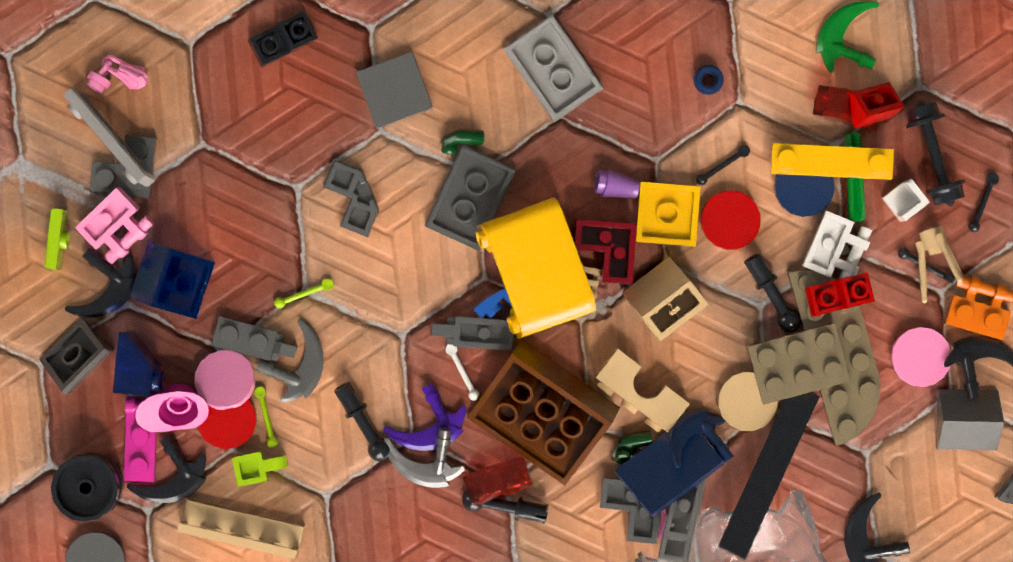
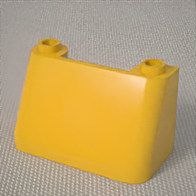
M549 198L477 225V242L481 249L486 248L489 253H493L513 309L510 310V317H507V323L511 333L516 334L518 339L596 311L593 293L563 211L556 198Z

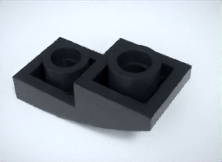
M303 11L278 23L275 27L250 38L248 43L262 68L318 39L306 13Z

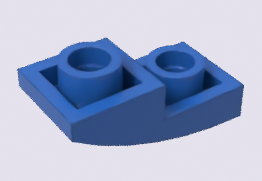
M504 288L491 295L473 310L481 318L485 314L491 318L503 307L499 302L503 298L511 305L506 289Z

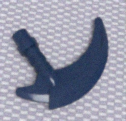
M705 408L693 409L683 414L674 424L669 439L670 453L675 467H681V453L686 441L693 435L700 433L708 439V442L723 459L724 463L731 460L734 455L729 450L730 447L727 443H723L716 431H714L716 425H722L726 421L721 416L707 412Z

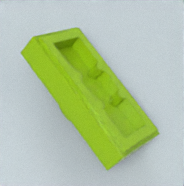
M52 208L50 212L45 269H62L63 251L68 249L70 242V232L66 231L68 210Z

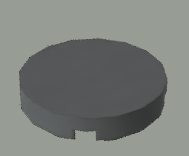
M92 531L79 536L71 543L66 553L65 562H126V555L123 546L115 537L103 532Z

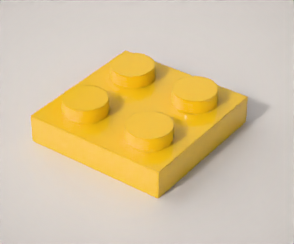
M640 182L636 242L696 247L701 187Z

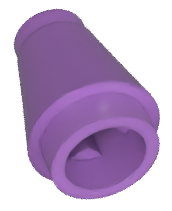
M609 168L598 170L594 182V193L600 194L601 197L637 198L640 189L639 180H634Z

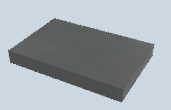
M462 144L425 227L480 251L481 248L476 239L477 225L495 218L517 169Z

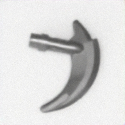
M439 428L438 436H436L437 447L433 463H421L411 460L397 450L389 437L384 439V442L390 448L389 459L393 466L402 476L415 484L432 488L450 486L449 481L465 470L464 465L451 466L446 461L448 447L451 444L450 428Z

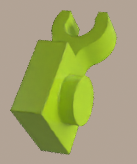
M263 451L232 457L238 487L268 481L267 472L288 467L286 455L264 459Z

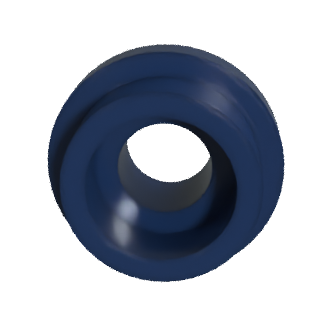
M714 65L701 66L693 77L695 88L705 95H712L718 92L724 81L721 70ZM708 74L713 77L714 82L712 85L708 86L703 83L704 75Z

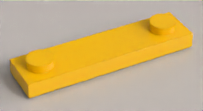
M772 143L770 174L892 180L894 149Z

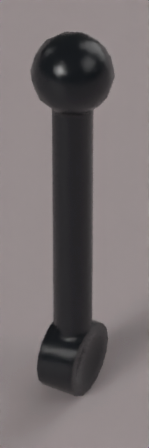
M746 145L740 146L737 153L707 173L699 174L696 177V182L699 185H705L710 177L740 157H747L750 154V148Z
M991 173L986 177V182L988 183L974 220L968 225L969 230L972 232H977L980 229L979 221L993 185L999 182V176L996 173Z
M907 248L899 249L898 256L900 259H908L919 265V258L911 255ZM926 263V270L951 284L955 280L953 276Z

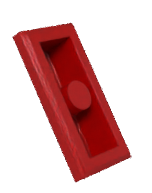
M890 82L852 91L849 94L852 121L855 128L888 120L904 108V104Z

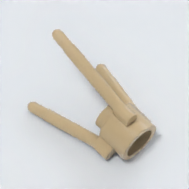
M942 226L919 233L921 241L915 243L919 257L922 303H927L928 301L925 251H928L930 256L943 252L958 282L963 280V273L948 245Z

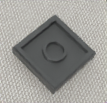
M413 52L356 72L376 129L433 109Z

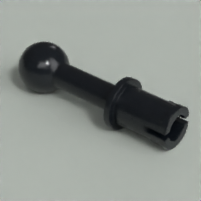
M760 253L750 256L744 261V264L757 283L755 285L756 289H764L778 312L779 327L785 332L796 331L801 325L800 314L794 309H789L774 284V281L777 279L776 274H772Z
M349 381L338 386L334 393L346 411V418H354L368 441L369 456L378 462L385 461L389 458L390 448L384 442V438H379L363 410L367 407L366 403L360 401Z
M469 488L462 495L463 506L472 512L487 508L515 514L516 521L522 518L545 524L547 520L548 504L524 501L523 497H519L517 502L485 496L483 491L478 488Z

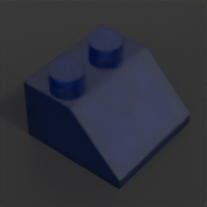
M148 241L130 298L151 307L197 319L215 262Z
M134 331L119 332L113 393L147 397L158 394V390L163 389L165 372L160 371V362Z

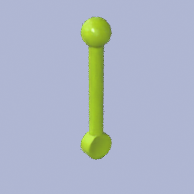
M325 279L322 281V284L285 298L277 297L274 300V305L280 309L286 303L323 289L331 290L334 285L333 281Z
M259 386L255 388L254 395L259 398L268 434L267 445L274 448L278 445V439L274 436L265 401L266 389Z

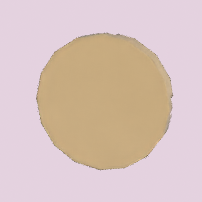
M740 372L732 375L726 380L718 393V408L721 417L730 426L740 431H755L765 427L773 419L777 411L778 401L765 405L762 404L754 372Z

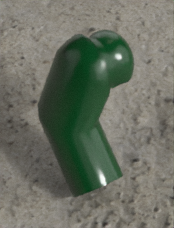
M458 129L442 137L440 141L442 143L441 152L454 155L458 151L457 144L483 145L484 131Z
M651 431L623 435L614 448L613 456L616 462L622 465L632 458L637 447L650 445L652 443Z

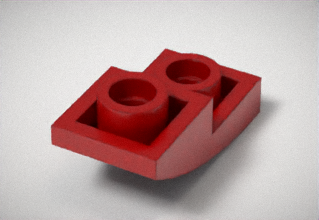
M868 272L804 288L811 317L875 301Z

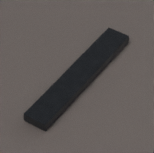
M809 392L785 399L717 548L743 560L746 559L820 396Z

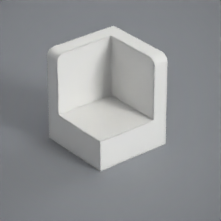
M912 179L904 180L882 197L883 201L900 222L908 220L930 203Z

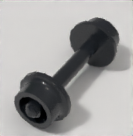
M918 101L916 108L906 111L908 123L905 126L907 129L920 125L939 185L938 187L925 190V192L931 196L934 206L946 203V205L952 207L955 203L954 200L965 197L963 191L965 179L950 183L932 121L946 116L945 113L940 112L936 102L925 105L924 102Z

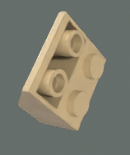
M670 256L622 292L623 296L658 341H662L709 305Z

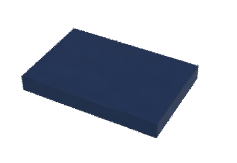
M671 428L669 432L664 433L615 470L619 479L652 518L724 465L723 459L701 434L693 435L684 444L680 468L675 467L670 453L669 439Z

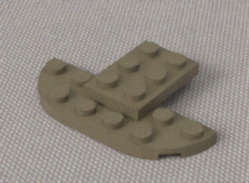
M815 271L787 272L796 307L801 317L803 331L747 346L761 401L765 405L819 390L834 445L838 446L852 440L866 428L876 412L880 398L879 374L860 307L855 306L811 317L804 288L836 279L833 277L829 278Z

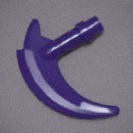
M433 383L422 387V390L425 394L426 402H429L438 420L433 426L414 433L396 431L388 426L384 427V432L404 447L420 451L435 450L437 447L436 436H438L440 427L451 429V442L457 439L464 431L460 427L465 418L466 406H462L455 414L446 412L440 401L438 390L435 389Z

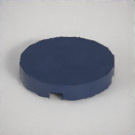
M777 174L774 184L775 197L780 206L789 214L800 217L814 216L825 210L832 201L835 191L833 177Z

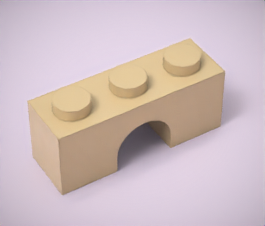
M616 348L595 375L600 380L597 386L610 396L614 392L621 396L623 401L620 404L634 415L638 410L647 416L644 422L659 433L661 429L669 432L690 404L666 385H663L651 397L638 395L634 389L633 382L636 374L642 367Z

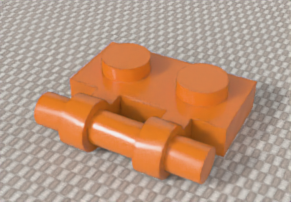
M972 275L970 278L962 276V282L956 280V287L966 289L963 298L955 295L951 296L943 324L1003 341L1011 311L1000 309L1003 300L1013 303V290L1007 289L1006 285L1000 283L992 285L982 282L981 278ZM980 293L991 296L990 304L987 305L974 301L976 294Z

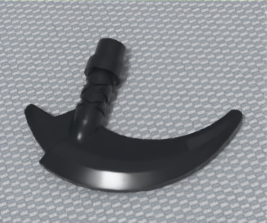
M88 248L82 257L89 262L90 266L97 268L106 277L108 276L110 279L109 286L95 301L82 306H66L65 311L82 317H99L112 313L123 306L135 291L139 278H134V263L131 255L126 257L123 267L114 269L106 260H103L100 253H96L91 248Z
M979 335L968 336L952 344L954 349L949 353L944 362V367H949L954 363L963 367L964 388L967 391L968 400L980 398V385L977 382L974 361L981 358H995L1013 367V351L1004 343L994 338Z
M167 435L159 442L163 446L164 452L171 457L179 473L171 481L159 486L143 487L132 483L127 484V488L131 492L151 502L171 503L180 501L196 492L206 480L203 477L206 467V454L203 453L196 462H186V459L178 449L179 446L176 441L174 442L171 436Z
M879 492L863 500L855 508L848 520L845 530V548L850 562H875L878 557L890 555L898 557L901 554L910 553L908 541L900 543L896 541L890 545L886 544L877 547L870 545L866 530L867 519L873 505L881 498V493Z

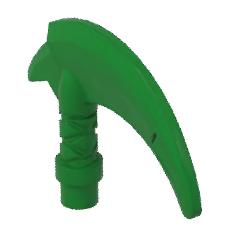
M859 1L847 4L836 10L826 20L818 36L816 53H821L829 73H833L835 60L842 56L858 63V66H865L872 70L877 58L870 56L869 53L864 51L862 53L843 44V38L847 27L853 19L867 10L877 8L879 6L878 2Z

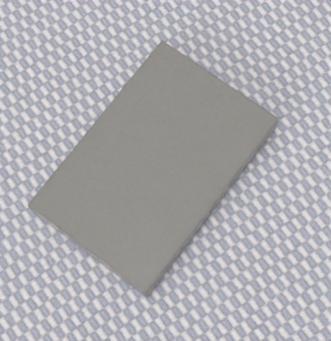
M553 14L503 48L554 123L604 89Z

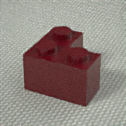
M576 219L574 229L576 250L603 252L601 282L633 284L637 224Z

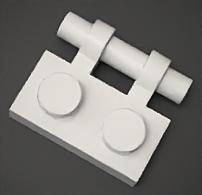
M825 211L802 266L831 278L835 267L842 270L839 279L857 275L860 268L857 265L863 251H867L870 245L868 239L872 230L861 226L858 235L854 236L850 234L854 222ZM845 243L852 245V249L847 260L844 261L839 259Z

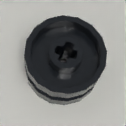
M88 452L76 455L59 466L53 476L51 492L53 502L62 514L71 520L88 522L101 518L117 506L122 498L125 484L122 471L115 461L104 454ZM84 482H88L91 485V491H85L84 487L87 484Z

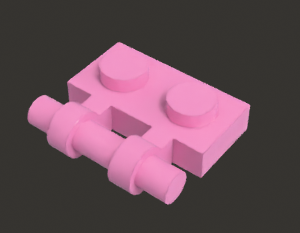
M119 186L75 228L95 249L100 248L105 243L110 250L104 256L108 262L113 264L119 257L124 258L130 252L129 248L138 239L142 240L148 235V229L154 225V221L148 215H145L140 221H136L133 215L140 207ZM124 225L129 232L122 239H118L114 233Z

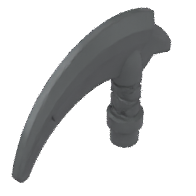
M302 319L298 320V324L305 339V354L299 369L292 373L277 367L273 362H266L260 359L256 368L257 371L264 373L263 375L267 377L271 376L286 382L288 391L280 399L282 403L295 400L302 395L306 399L316 388L323 371L324 359L320 341L312 328Z

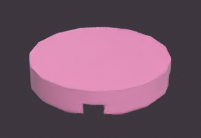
M916 327L903 332L897 337L891 349L890 360L894 371L901 380L909 385L926 387L936 384L945 377L950 366L944 367V362L951 350L942 334L930 328Z
M220 350L209 354L200 362L195 372L194 384L198 395L205 399L208 406L217 410H226L232 407H239L250 398L255 388V374L250 362L242 354L231 350Z

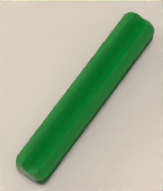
M861 133L846 134L845 147L862 148ZM847 178L848 219L852 222L863 221L866 218L864 178Z

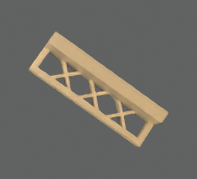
M187 499L183 518L178 525L177 532L296 559L299 554L305 526Z

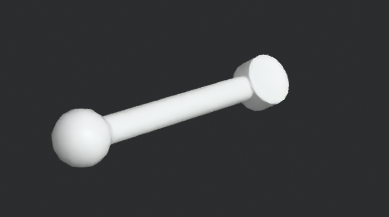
M448 344L445 348L446 353L452 356L469 390L468 396L470 400L477 401L480 398V392L474 389L457 355V347Z

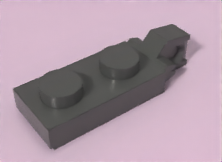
M219 316L211 344L268 361H278L279 355L295 358L298 347L283 342L284 335L279 334L278 331Z
M455 316V318L448 317L447 325H431V336L446 337V344L455 347L513 351L514 334L511 333L507 320Z

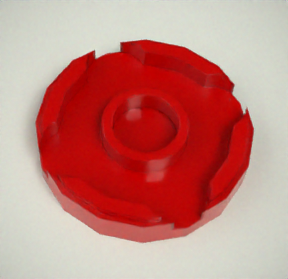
M723 191L712 196L704 205L701 214V228L705 237L714 246L724 250H737L747 246L757 236L761 226L760 212L756 203L748 195L739 191Z
M250 398L241 406L226 410H217L208 406V417L203 424L198 426L203 439L212 446L222 449L237 448L247 442L255 432L257 423L256 408Z

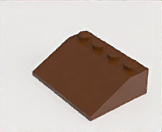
M521 339L467 418L566 486L611 426L620 407Z

